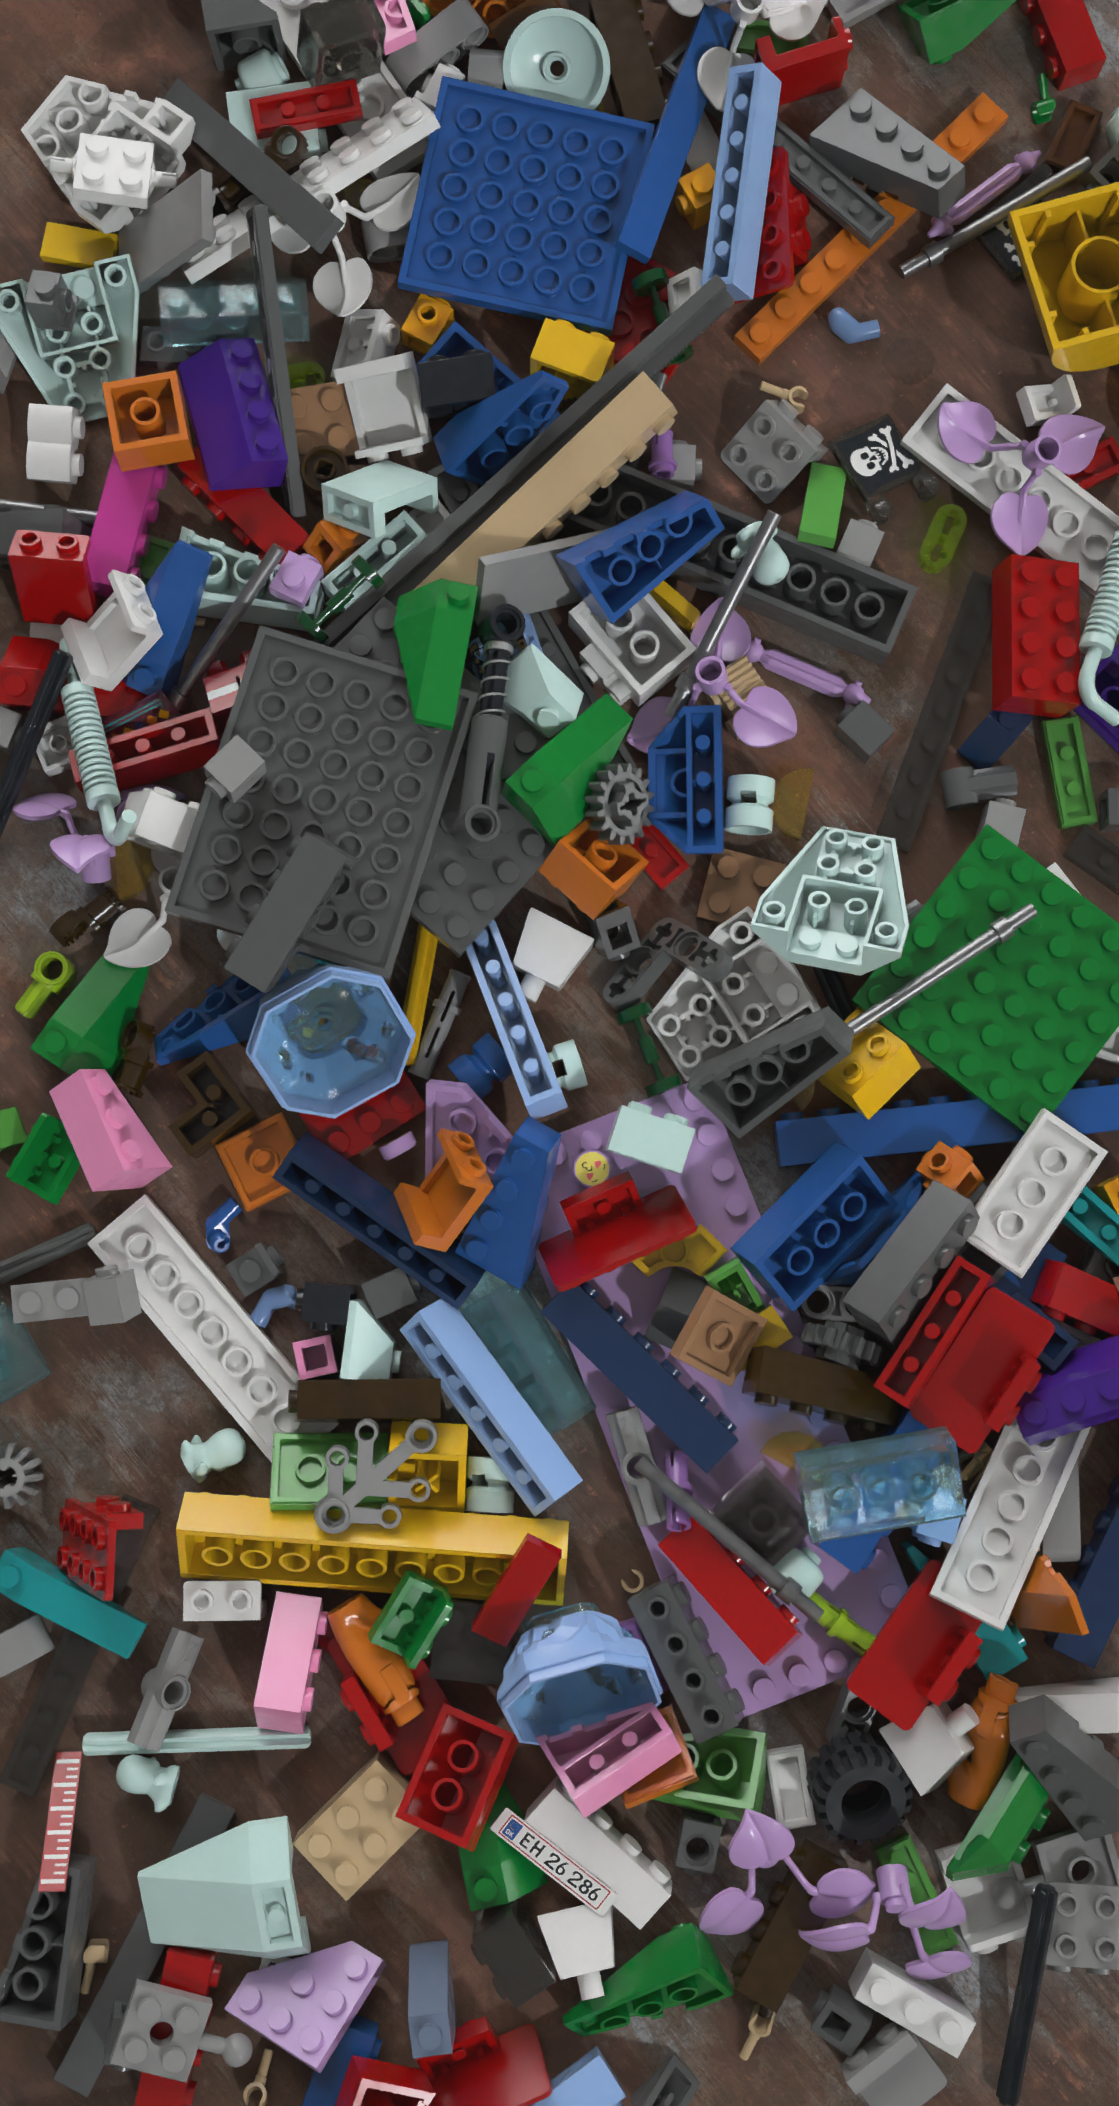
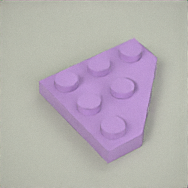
M430 1079L426 1083L425 1179L444 1153L437 1136L441 1128L455 1132L463 1131L471 1136L480 1158L486 1166V1171L490 1179H492L513 1138L512 1134L467 1083Z
M349 1941L247 1973L226 2005L225 2010L231 2016L301 2062L321 2073L386 1967V1963L383 1959L357 1943Z

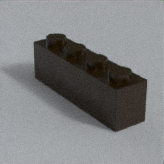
M589 0V21L601 33L609 52L610 78L608 85L617 115L655 124L654 137L668 96L664 97L661 86H663L664 81L660 64H654L651 56L654 53L651 33L649 30L644 31L641 21H644L641 0Z
M766 1345L753 1347L748 1355L742 1394L754 1396V1403L768 1407H777V1403L789 1405V1412L804 1416H811L812 1412L824 1415L823 1421L839 1425H845L846 1420L858 1423V1430L869 1433H880V1428L895 1427L899 1406L898 1402L873 1386L879 1375Z
M806 1838L801 1847L795 1846L789 1855L808 1882L817 1887V1883L822 1876L828 1872L839 1868H849L844 1859ZM790 1869L783 1881H777L772 1887L768 1897L770 1906L767 1912L751 1928L749 1937L752 1940L745 1952L741 1950L737 1954L731 1967L735 1989L775 2013L781 2007L812 1947L811 1944L800 1937L798 1929L801 1931L819 1930L827 1919L811 1912L809 1903L813 1895L806 1892Z

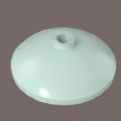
M550 8L538 11L522 21L508 40L503 57L505 87L507 91L595 110L607 90L610 78V57L606 43L595 25L575 11L563 8ZM554 61H561L564 65V72L560 76H555L551 73L550 67Z

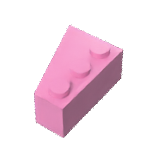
M79 1069L49 1091L92 1192L142 1188L172 1168L168 1159L105 1069Z
M276 1591L253 1705L258 1728L303 1734L306 1714L311 1712L315 1688L311 1687L313 1673H318L321 1662L322 1649H317L319 1635L326 1634L328 1624V1612L323 1611L321 1597Z
M653 1701L607 1715L606 1720L583 1726L582 1723L571 1726L570 1731L548 1737L545 1734L535 1737L584 1819L682 1752L672 1730Z

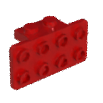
M782 146L775 147L772 151L753 299L790 288L795 281L794 268L804 267L809 263L808 250L811 249V237L807 230L806 216L809 215L810 211L809 202L806 195L790 183L788 152ZM748 300L735 301L734 304H738Z
M626 1171L559 1201L571 1229L541 1242L538 1249L556 1290L564 1292L604 1273L611 1272L633 1260L647 1256L651 1252L673 1242L684 1239L697 1231V1225L676 1186L668 1185L640 1198L629 1171Z
M993 1286L987 1288L911 1408L910 1414L912 1418L966 1452H977L991 1429L999 1433L1004 1424L1010 1426L1020 1411V1406L1017 1403L1026 1391L1030 1394L1039 1383L1042 1373L1038 1372L1041 1365L1037 1358L1054 1334V1324L1000 1289Z
M97 1496L96 1502L85 1503L76 1498H66L65 1508H61L59 1512V1528L63 1531V1544L57 1550V1567L59 1570H63L71 1581L101 1601H112L117 1530L143 1529L144 1513L131 1507V1502L119 1501V1496Z
M930 1559L925 1563L846 1680L848 1690L905 1731L913 1727L930 1701L939 1707L942 1701L948 1702L953 1697L959 1686V1682L956 1680L964 1668L970 1669L975 1664L981 1653V1649L978 1647L983 1642L981 1638L975 1635L982 1624L981 1621L929 1596L943 1565L934 1559Z
M332 1638L327 1648L344 1676L340 1683L343 1690L339 1692L344 1705L350 1712L354 1710L357 1712L363 1722L359 1727L367 1743L370 1746L376 1744L380 1752L387 1748L400 1772L404 1775H410L416 1769L443 1703L452 1706L451 1702L425 1659H421L414 1670L411 1669L415 1680L414 1687L420 1691L417 1698L424 1711L403 1726L398 1727L391 1713H384V1707L378 1704L354 1672L336 1638Z
M486 2016L469 2020L456 2028L452 2054L416 2058L420 2068L425 2070L436 2093L429 2106H529L548 2098L552 2093V2086L538 2032L535 2026L530 2023L497 2036Z

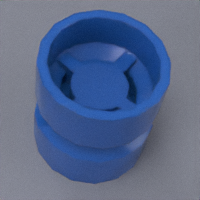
M488 1032L471 1045V1055L463 1053L447 1065L461 1083H467L481 1100L493 1090L492 1082L494 1080L503 1082L513 1074L504 1050Z

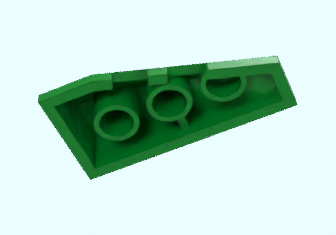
M906 0L896 5L918 56L930 65H939L949 61L954 53L964 49L1016 0Z
M441 578L399 596L393 632L395 639L398 641L400 649L399 659L401 666L404 667L407 680L406 690L413 720L416 724L449 731L453 729L478 586Z
M606 693L505 781L501 795L555 847L563 837L581 823L590 803L585 801V796L592 795V790L589 788L588 783L597 782L595 772L597 770H605V765L611 763L633 718Z
M102 955L50 1018L30 1049L70 1075L79 1069H105L112 1079L123 1063L121 1056L124 1050L121 1048V1037L126 1025L136 1018L135 1012L140 995L144 991L151 965L140 968L122 967L107 961Z
M504 1781L474 1853L458 1846L470 1911L510 1903L547 1883V1876L544 1871L490 1829L505 1808H509L521 1819H525L519 1805L513 1799Z
M681 1923L673 1926L670 1932L655 1938L602 1983L604 1996L579 2002L562 2018L563 2024L580 2037H585L626 2027L630 2023V2017L651 2016L652 2020L663 2018V2009L683 2004L686 2005L687 2011L700 2009L732 1996L734 1992L709 1937L703 1931H700L695 1924Z

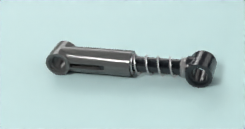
M511 604L497 606L481 620L478 626V637L484 646L483 652L486 656V663L481 667L484 672V679L479 683L482 695L477 699L480 705V712L473 716L470 722L459 816L454 820L452 826L455 841L466 849H477L493 840L499 834L501 828V821L497 812L508 732V722L502 718V714L506 713L503 710L504 698L508 696L505 693L506 681L510 680L507 677L508 665L512 664L509 658L516 648L517 639L524 633L526 627L522 612ZM496 622L504 625L507 634L502 633L498 629ZM471 819L476 820L482 828L481 835L472 829Z

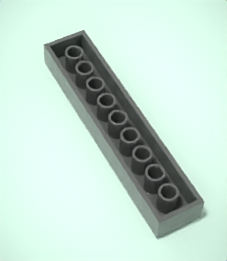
M623 464L617 470L619 475L606 488H601L600 486L589 496L591 501L584 510L576 515L572 512L562 522L564 526L561 531L577 536L608 529L685 490ZM709 500L725 529L669 576L720 598L725 596L744 556L738 559L731 557V551L737 545L736 535L740 530L752 523L758 522V520ZM778 529L773 540L779 544L788 558L790 566L787 575L782 581L774 585L760 584L752 575L737 605L883 666L892 650L918 587L823 547L797 541V536Z

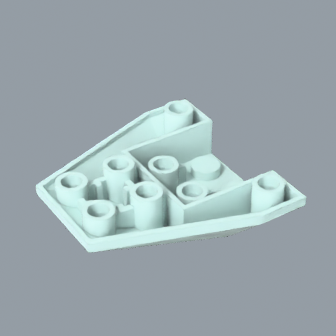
M129 253L94 261L95 267L62 274L72 295L78 296L80 299L72 332L36 327L24 303L29 282L18 279L0 284L1 332L49 405L75 407L80 411V416L84 417L85 422L108 417L102 383L136 377L140 291Z
M822 826L762 894L751 922V930L787 962L859 976L901 958L909 930V922L895 839Z
M288 1816L248 1821L139 1871L137 1878L150 1942L269 1959L310 1954L311 1943L306 1916H300L292 1874L293 1844Z

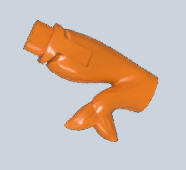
M358 1593L327 1613L328 1620L334 1636L354 1672L378 1704L384 1707V1713H391L397 1726L400 1727L424 1711L417 1698L420 1691L414 1687L413 1673L406 1666L401 1655L370 1642L368 1633L382 1609L371 1602L363 1593Z
M996 1673L989 1674L986 1686L979 1688L978 1696L971 1704L979 1718V1724L966 1733L975 1748L971 1753V1762L966 1758L947 1778L948 1795L954 1801L973 1810L983 1809L1002 1778L1011 1744L1009 1705L1018 1703L1015 1696L1019 1685Z

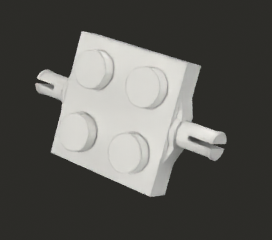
M80 133L78 151L73 159L51 155L50 172L72 174L73 199L148 210L149 195L154 190V186L171 189L177 187V173L155 171L154 143Z

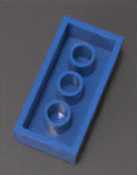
M835 1141L730 1249L771 1298L794 1312L898 1206V1203L861 1154Z

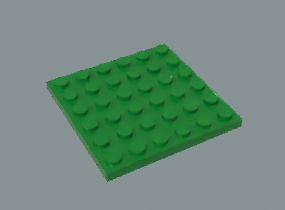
M987 824L909 924L901 958L875 969L850 1002L861 1011H866L989 930V924L1002 916L1007 918L1028 903H1031L1035 907L1038 916L1016 929L1013 937L1002 944L999 942L995 943L877 1021V1023L904 1041L908 1047L1024 1135L1042 1108L1051 1113L1056 1110L1119 1026V923Z

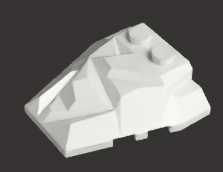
M65 75L22 127L21 131L49 172L51 155L73 159L78 151L80 133L154 143L155 171L177 173L178 179L185 170L186 162L182 154L191 144L196 123L193 117L165 99L156 97L155 101L151 102L139 99L137 93L125 90L124 95L110 92L104 84ZM50 172L78 216L104 234L119 231L124 225L131 223L134 218L146 210L73 199L72 174ZM154 186V190L149 195L148 208L160 200L170 188Z

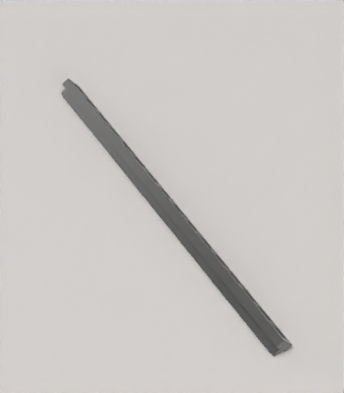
M715 274L381 578L385 583L378 590L371 586L323 631L329 638L322 645L334 648L383 596L396 607L400 595L414 590L642 371L650 379H653V376H657L660 370L667 367V364H670L674 357H677L678 354H681V351L688 348L691 342H695V339L702 335L705 329H708L709 326H712V323L719 320V317L726 313V310H730L735 303V299L726 291L724 281ZM315 638L312 640L313 642L319 643Z

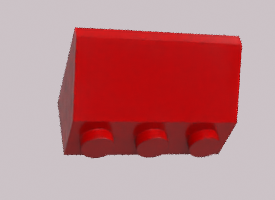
M443 1703L395 1817L474 1853L519 1744L516 1735Z

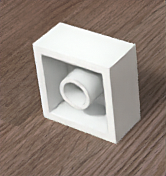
M66 716L47 723L36 750L43 770L49 777L71 769L67 751L74 748Z

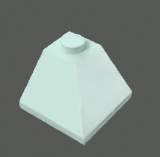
M533 643L509 660L512 664L508 665L507 677L510 680L506 681L505 693L508 696L504 698V704L547 738L552 737L576 720L584 693Z
M363 1299L350 1300L340 1378L355 1380L392 1379V1373L399 1374L402 1351L396 1350L397 1341L381 1320L375 1319L371 1307Z

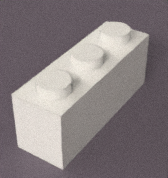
M867 1947L848 1980L853 1997L957 2059L976 2025L975 2019L965 2004L923 1980L910 1977L906 1970Z

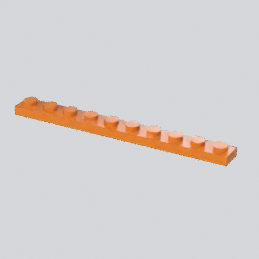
M982 92L933 142L964 165L1006 123L1008 115ZM883 191L882 194L879 193L874 200L895 217L894 225L870 249L843 228L795 275L794 284L790 288L779 291L734 335L733 342L760 365L897 231L917 209L899 202L898 196Z

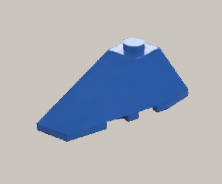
M539 370L456 414L433 437L445 472L483 486L539 435L538 430L544 421L551 419L569 388L567 381Z
M179 540L145 586V590L152 608L156 612L163 635L122 679L125 685L155 699H162L170 692L173 686L178 685L214 555Z
M288 967L277 984L291 977L292 974ZM234 974L220 987L214 983L206 990L208 996L196 1009L186 1008L154 1038L156 1062L162 1066L202 1054L205 1051H212L248 1040L257 1015L260 999L269 992L263 993ZM302 996L278 1008L277 1015L283 1025L294 1022L300 1015L305 1013Z

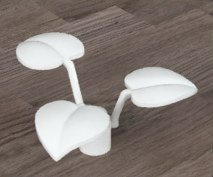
M828 0L666 1L674 11L687 17L698 15L704 3L709 7H714L731 2L730 14L733 20L738 23V28L730 51L723 47L709 49L699 60L696 73L699 87L705 97L716 110L724 112L729 67L755 63L750 55L736 53L746 25L752 24L760 13L762 18H769V27L775 36L785 41H799L812 31Z
M413 172L399 173L381 178L370 184L360 197V205L366 213L350 206L346 200L339 202L335 194L329 190L318 191L313 196L344 223L338 232L345 226L346 212L363 221L373 219L375 226L379 230L392 232L406 227L411 222L420 175ZM288 225L271 234L273 244L279 250L288 254L302 253L311 246ZM336 234L332 243L338 255L339 263L329 262L318 270L313 280V291L322 307L337 317H346L357 311L365 303L372 289L373 277L371 269L364 259L356 257L346 261Z
M151 850L153 864L160 872L159 886L164 892L160 896V917L157 920L151 911L144 908H133L121 914L114 922L110 931L107 948L103 955L107 961L122 967L140 968L160 961L169 951L172 938L162 926L167 920L165 907L181 862L180 860ZM217 929V939L225 951L236 936L242 938V936Z

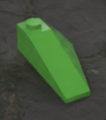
M732 1728L698 1745L692 1733L683 1734L699 1781L653 1800L737 1821H742L746 1809L761 1813L765 1789L767 1734L765 1732Z

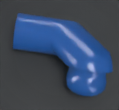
M229 1197L205 1221L206 1244L215 1253H224L229 1249L231 1244L229 1222L243 1210L232 1197Z

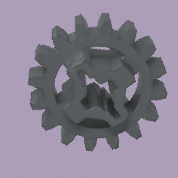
M630 763L606 764L605 770H597L595 772L598 781L588 783L589 788L592 790V795L585 796V801L591 803V809L585 812V816L593 817L594 820L589 828L592 831H599L598 839L608 841L609 845L634 844L635 838H642L644 836L642 826L651 825L647 814L654 812V807L649 805V799L654 796V792L646 791V787L650 782L649 779L640 778L642 770L640 768H632Z
M826 1320L824 1326L810 1322L805 1323L800 1338L802 1343L817 1349L815 1353L816 1358L855 1370L859 1369L860 1364L875 1368L879 1367L884 1353L883 1347L876 1345L874 1342L867 1341L869 1337L868 1332L836 1320L835 1322Z

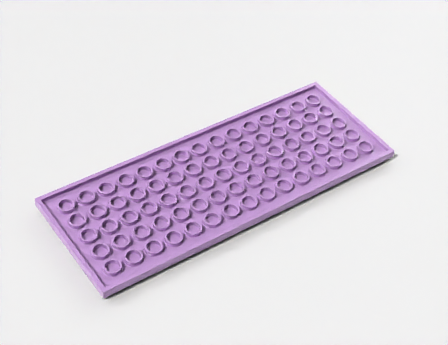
M687 1083L638 1102L652 1107L651 1115L664 1118V1115L667 1113L689 1119L687 1127L696 1129L682 1174L673 1173L606 1151L605 1148L617 1111L560 1133L562 1136L554 1175L550 1182L549 1199L543 1216L539 1244L571 1229L559 1201L590 1188L580 1184L573 1173L575 1159L579 1154L587 1150H597L607 1156L611 1164V1173L608 1179L629 1171L640 1198L668 1185L676 1186L696 1225L702 1224L728 1250L706 1273L736 1256L730 1248L761 1216L725 1125L686 1089ZM538 1244L535 1257L550 1296L553 1299L559 1291L556 1290L538 1249ZM629 1262L587 1282L599 1293L595 1298L596 1301L605 1309L612 1305L627 1320L622 1326L634 1336L639 1331L644 1336L673 1267L660 1269L647 1278L632 1262ZM743 1265L765 1307L769 1305L774 1307L793 1336L777 1347V1349L817 1359L814 1349L800 1341L804 1324L798 1309L792 1312L771 1298ZM673 1266L678 1270L707 1281L704 1275L700 1277L689 1269ZM647 1339L654 1346L650 1353L660 1363L665 1358L668 1359L682 1373L678 1380L688 1390L692 1385L697 1387L710 1400L705 1406L715 1416L722 1412L737 1426L733 1433L739 1441L708 1474L689 1457L688 1478L689 1483L693 1487L692 1497L769 1564L788 1546L799 1550L806 1546L812 1550L822 1561L818 1567L824 1576L823 1582L815 1591L838 1609L843 1607L849 1612L848 1616L857 1624L877 1636L908 1590L888 1536L880 1538L874 1547L876 1555L873 1561L865 1570L860 1569L857 1574L845 1568L811 1543L861 1469L844 1425L823 1421L824 1415L812 1412L811 1416L789 1412V1405L777 1403V1407L754 1403V1396L742 1394L746 1369L738 1374L732 1387L675 1358L669 1354L670 1348ZM568 1340L630 1500L606 1414L622 1408L635 1406V1404ZM639 1409L655 1466L665 1473L664 1455L670 1451L672 1459H674L673 1451L682 1450ZM636 1456L629 1460L627 1464L629 1472L634 1475H642L634 1468L642 1457ZM667 1519L657 1524L640 1527L660 1580L674 1574L677 1581H683L688 1588L692 1599L689 1605L695 1617L700 1616L706 1624L709 1632L707 1641L713 1653L718 1652L721 1655L727 1668L725 1677L731 1689L736 1688L745 1705V1710H743L744 1717L846 1677L851 1661L858 1653L836 1636L831 1638L827 1635L824 1627L818 1622L814 1623L793 1604L790 1606L785 1605L798 1618L799 1622L796 1626L803 1635L770 1666L763 1665L658 1546L672 1532L666 1528ZM745 1563L742 1565L751 1577L757 1574ZM772 1592L768 1595L778 1607L784 1603Z

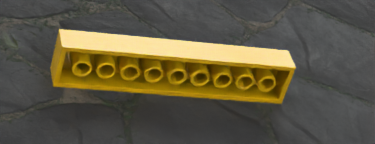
M185 1492L176 1526L180 1576L184 1578L260 1580L263 1584L393 1593L408 1569L445 1586L451 1598L487 1600L524 1537L529 1533L562 1550L560 1561L533 1604L563 1606L569 1521L553 1518L539 1519L515 1515L499 1516L476 1512L460 1513L437 1509L420 1510L400 1507L402 1517L400 1523L395 1528L387 1529L380 1524L351 1523L345 1531L331 1534L323 1531L317 1525L314 1516L315 1510H270V1498L250 1497L247 1495H220L208 1492ZM388 1509L383 1512V1518L386 1521L392 1522L397 1519V1514L394 1510ZM327 1510L328 1515L333 1519H338L342 1516L341 1510Z

